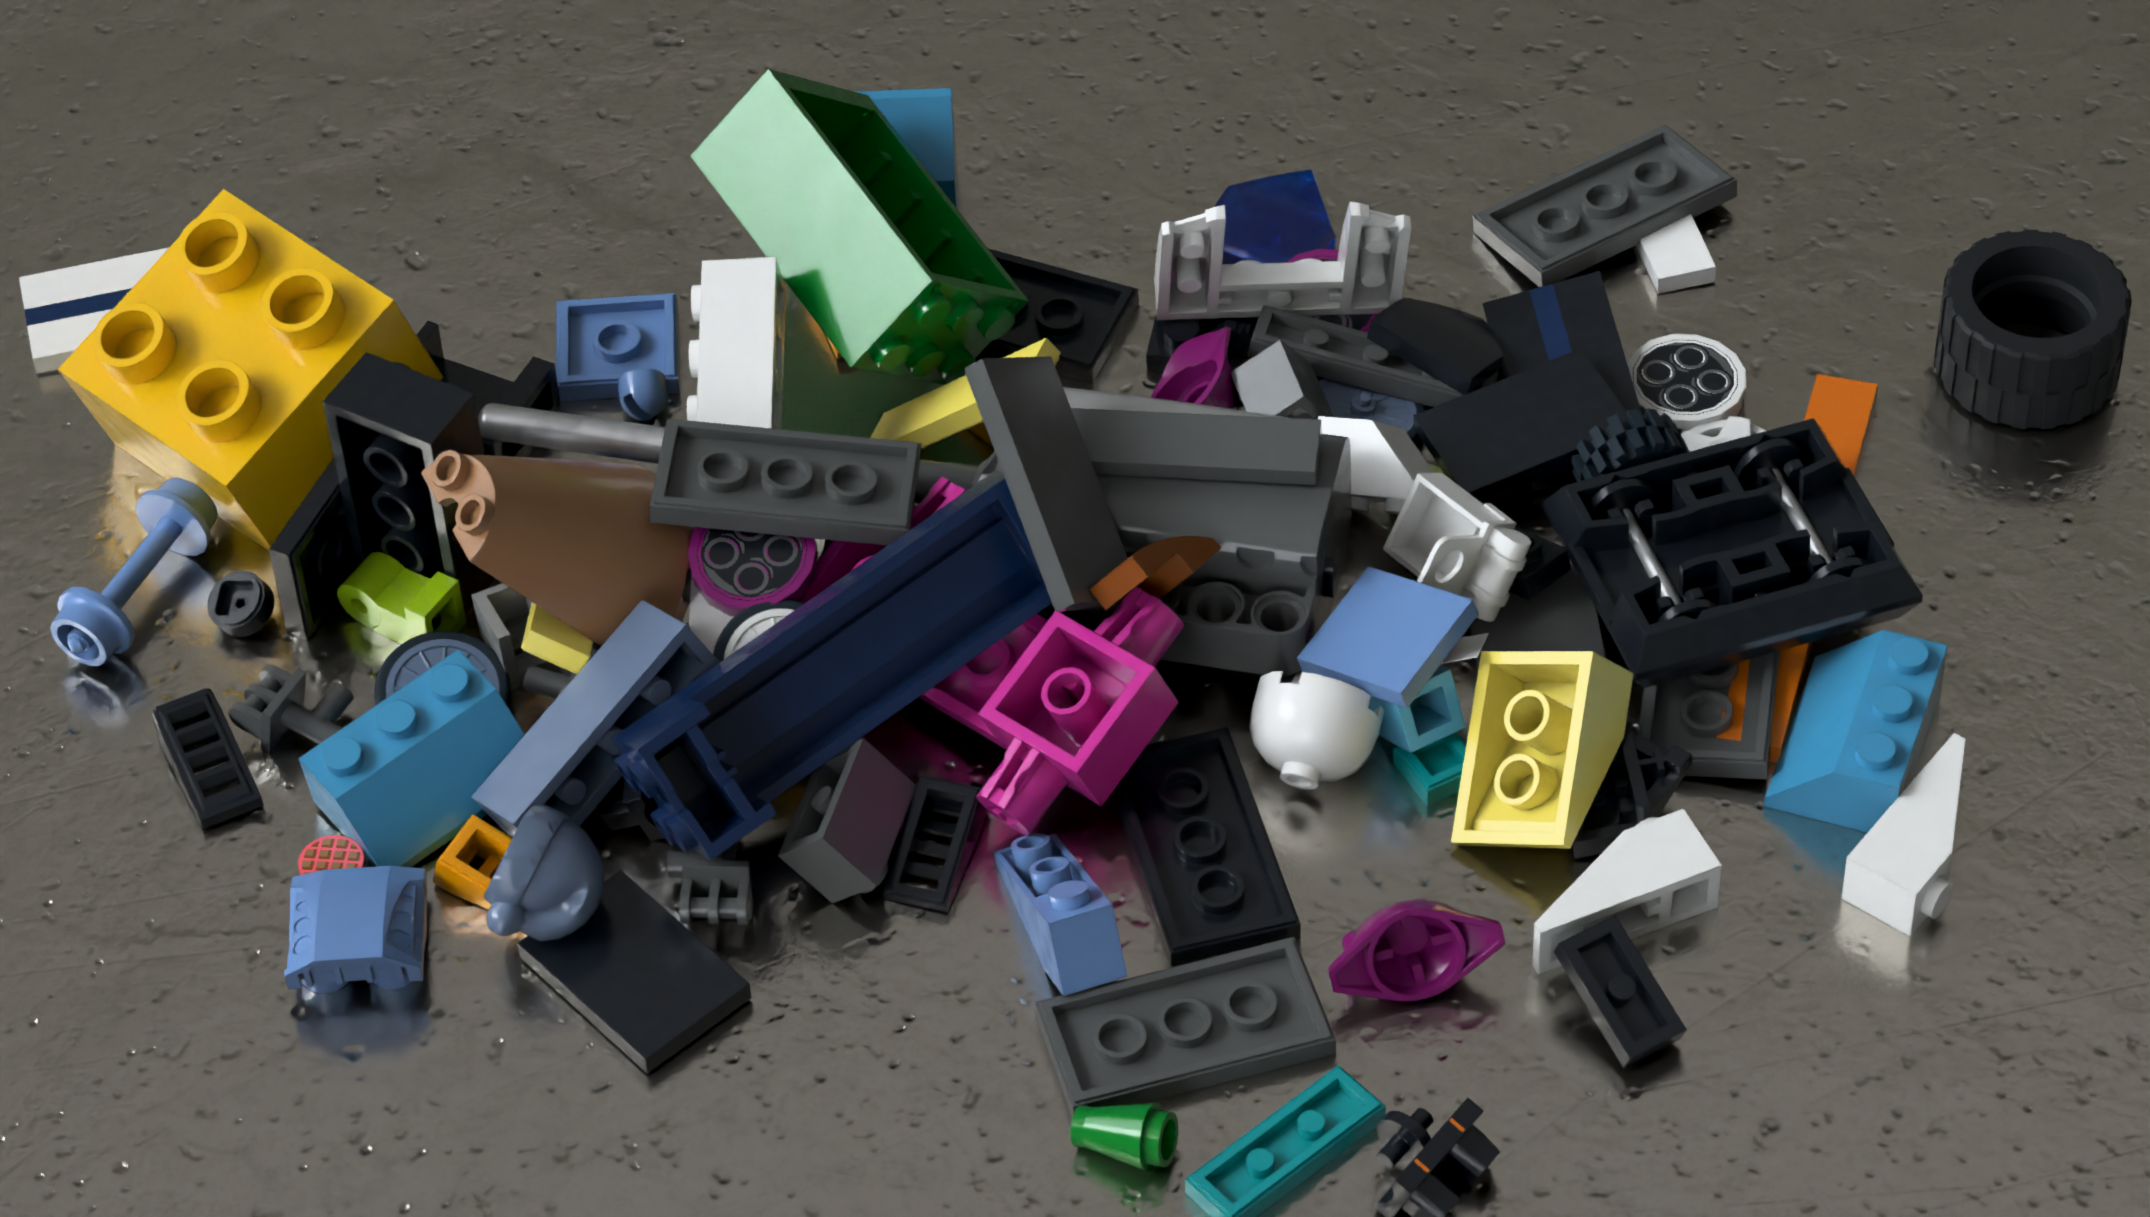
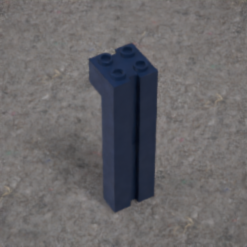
M992 472L611 738L621 752V755L613 760L616 767L635 792L641 789L649 799L651 797L655 799L658 809L653 811L650 816L671 846L678 844L685 853L692 850L710 860L714 859L777 814L769 803L1052 603L1003 472Z

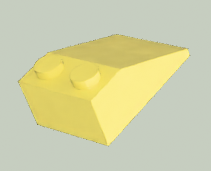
M1481 651L1451 843L1457 846L1570 849L1624 738L1634 673L1593 651Z

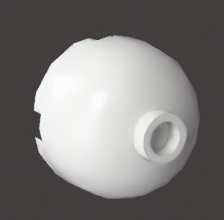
M1272 671L1261 676L1251 710L1250 731L1254 746L1269 765L1281 771L1280 779L1283 782L1301 789H1316L1319 782H1335L1356 773L1365 764L1376 743L1385 712L1381 705L1374 711L1368 708L1371 695L1341 680L1315 673L1302 672L1299 684L1280 683L1283 671Z

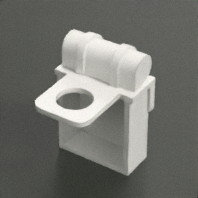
M1418 473L1383 550L1418 577L1417 582L1473 599L1479 614L1476 618L1492 622L1495 620L1500 608L1506 605L1510 596L1508 591L1517 572L1522 571L1527 561L1525 556L1532 542L1526 535L1514 530L1517 524L1515 521L1491 503L1482 504L1445 474Z

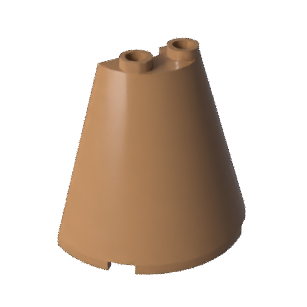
M452 450L443 451L432 464L421 472L438 504L447 507L452 503H458L455 514L456 525L452 531L471 563L599 646H602L641 600L646 601L677 620L683 621L689 603L682 601L681 598L687 572H691L687 554L694 529L691 526L650 523V502L656 477L655 473L627 462L460 454Z

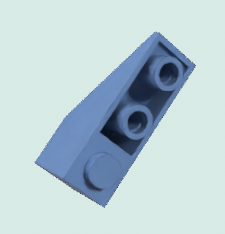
M1041 833L1024 835L1011 843V847L993 852L994 861L1041 965L1063 996L1127 977L1113 904L1055 833L1051 835Z

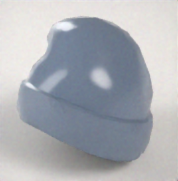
M535 805L528 810L520 822L484 894V898L491 904L486 914L487 926L495 934L510 936L520 931L538 941L560 939L585 925L598 908L605 888L602 860L590 836L584 829L574 824L563 812L546 805Z

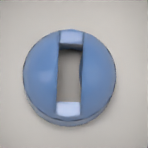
M647 368L635 369L623 374L618 380L619 401L623 411L634 420L640 421L651 420L655 415L660 414L666 408L668 398L666 376L660 371Z

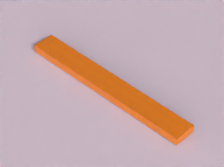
M1817 374L1804 421L1813 418L1816 420L1845 467L1851 470L1856 479L1877 400L1878 384ZM1812 642L1780 651L1770 743V762L1777 763L1790 728ZM1750 659L1738 662L1739 672L1734 681L1731 682L1727 696L1733 707V722L1727 731L1717 735L1716 738L1741 741Z

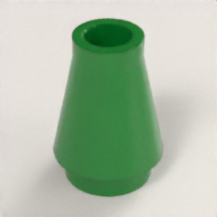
M1159 1103L1103 1107L1079 1105L1072 1117L1070 1139L1074 1147L1087 1148L1149 1172L1154 1166L1167 1167L1171 1163L1178 1141V1120L1174 1112L1163 1111Z

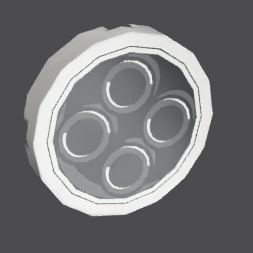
M1670 334L1649 340L1636 349L1627 362L1642 415H1644L1647 408L1657 410L1659 416L1665 413L1676 424L1677 428L1681 429V434L1701 424L1715 420H1727L1729 416H1737L1742 408V401L1746 395V370L1736 353L1719 341L1697 334Z

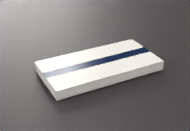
M168 248L19 277L36 373L58 370L65 360L96 328L102 317L122 300Z

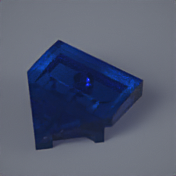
M1312 170L1285 173L1228 186L1214 206L1225 205L1226 224L1223 251L1245 260H1254L1260 263H1286L1297 254L1319 248L1326 249L1331 239L1336 237Z

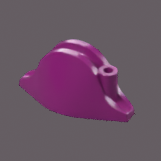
M1426 899L1399 901L1376 911L1360 924L1357 931L1347 933L1342 940L1344 952L1329 966L1328 972L1333 992L1394 1001H1417L1438 995L1449 989L1506 943L1502 926L1496 920L1468 914L1438 901Z

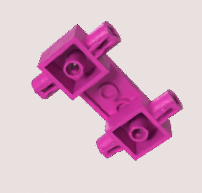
M941 477L930 488L929 493L920 505L914 507L911 529L966 490ZM833 540L817 561L814 581L799 602L806 603L887 545ZM1136 586L1128 592L1111 617L1106 618L1094 632L1060 612H1056V610L1049 620L1036 614L918 698L1006 749L1005 758L982 787L976 798L984 808L1004 824L1028 836L1065 786L1102 807L1179 702L1155 668V665L1184 628V624L1160 599L1151 596Z

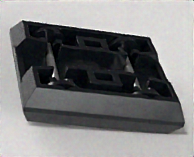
M1814 418L1564 485L1543 502L1545 514L1560 542L1566 548L1567 555L1630 672L1634 673L1635 681L1644 688L1897 619L1922 602L1923 595L1896 552L1892 538L1851 470L1845 467L1822 427Z

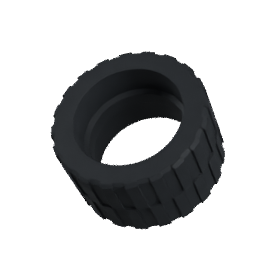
M2024 229L2020 232L2007 231L1973 243L1968 250L1962 251L1954 259V264L1948 268L1944 279L1934 357L1936 358L1935 368L1937 375L1944 382L1945 390L1971 413L1975 412L1983 416L1985 420L1996 424L2011 425L2013 428L2050 429L2058 425L2076 423L2088 414H2094L2102 408L2106 400L2111 398L2116 390L2117 380L2120 377L2132 302L2131 291L2126 286L2127 279L2124 274L2115 267L2113 260L2105 253L2095 250L2093 245L2080 239L2075 240L2067 237L2066 234L2052 231V233L2029 229ZM2013 320L2036 321L2055 326L2069 335L2054 338L2026 337L2004 330L1995 324Z

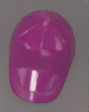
M1225 327L1206 333L1181 344L1173 352L1151 398L1234 409L1239 393L1230 374L1233 370L1228 361L1231 328Z

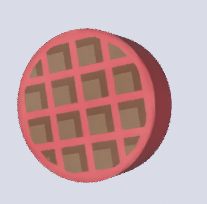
M341 835L324 836L312 841L302 850L298 859L300 875L329 869L366 867L364 853L360 845L353 839Z

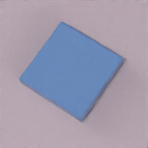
M676 293L556 301V376L560 402L619 398V378L626 372L643 368L660 371L666 376L668 394L680 393L679 319Z
M1368 566L1302 650L1297 660L1302 672L1315 673L1341 680L1365 691L1372 697L1408 708L1479 614L1473 599Z

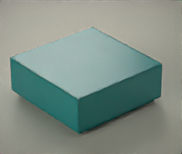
M1455 732L1412 753L1397 746L1393 748V764L1426 806H1429L1459 792L1466 743Z

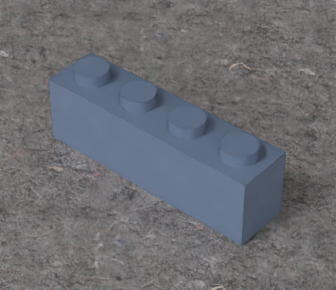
M641 600L471 798L511 837L514 836L528 810L535 805H546L563 812L574 824L580 826L622 777L613 761L621 755V752L611 738L719 664V660L685 623Z

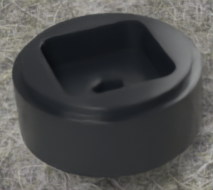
M240 570L225 575L215 584L209 595L207 607L211 620L227 634L235 637H245L256 633L268 622L273 613L275 600L271 588L262 579L250 571Z

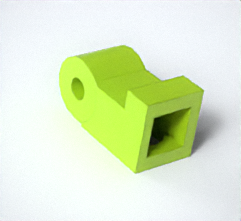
M381 552L371 553L337 589L340 604L348 614L360 623L372 628L374 632L399 644L429 632H458L466 623L459 580L439 571L430 579L405 568L396 559ZM434 617L441 622L435 631H433L431 621Z

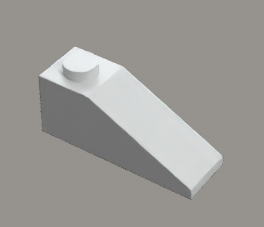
M1956 733L1952 734L1846 858L1842 900L1910 937L1927 916L1935 919L1943 912L1954 888L1953 883L1948 881L1965 747V738Z
M1684 809L1659 818H1647L1634 827L1624 830L1534 923L1532 966L1538 975L1562 966L1554 954L1558 943L1615 915L1632 940L1718 907L1722 865Z

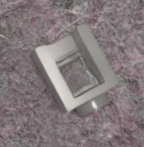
M503 583L471 595L480 635L485 644L495 651L505 672L509 675L511 691L523 687L524 677L530 666L562 673L561 667L527 653L521 648L532 603L530 600Z

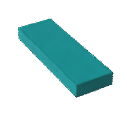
M1337 1065L1185 1178V1194L1211 1217H1258L1376 1128L1377 1123L1386 1114V1105L1341 1066Z

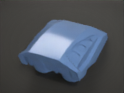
M376 866L321 870L292 877L290 887L289 951L287 969L284 970V978L288 989L302 988L303 983L312 992L329 994L340 990L349 981L367 980V983L373 982L376 986L389 990L405 987L412 981H423L424 951L427 936L426 870L424 868Z

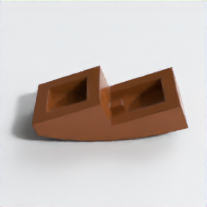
M1177 536L1156 541L1131 555L1089 590L1105 610L1136 586L1151 596L1160 599L1193 574L1216 554L1221 547L1214 538L1203 536Z

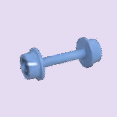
M170 478L157 490H148L138 498L135 506L137 518L148 535L101 594L85 587H71L61 594L57 604L59 613L52 621L50 630L57 645L68 656L89 666H100L113 653L120 654L128 650L133 643L135 634L131 622L121 610L168 549L184 556H197L205 552L209 547L212 538L210 530L217 520L218 512L211 497L194 483L182 478Z

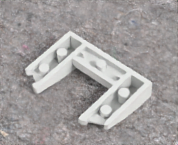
M1349 202L1343 223L1337 261L1326 262L1308 258L1291 263H1260L1254 260H1244L1235 264H1222L1226 224L1225 205L1206 209L1204 214L1180 221L1161 223L1154 275L1157 320L1259 317L1263 305L1304 316L1379 314L1402 299L1411 235L1410 216L1404 214L1394 216L1370 210L1369 205Z

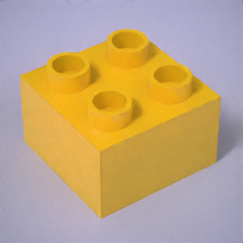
M225 189L214 198L196 219L184 228L179 238L122 300L102 317L96 328L58 368V371L114 444L164 479L182 478L200 487L211 497L220 518L267 551H269V548L334 457L323 401L366 352L391 362H400L416 372L439 381L443 378L393 299Z

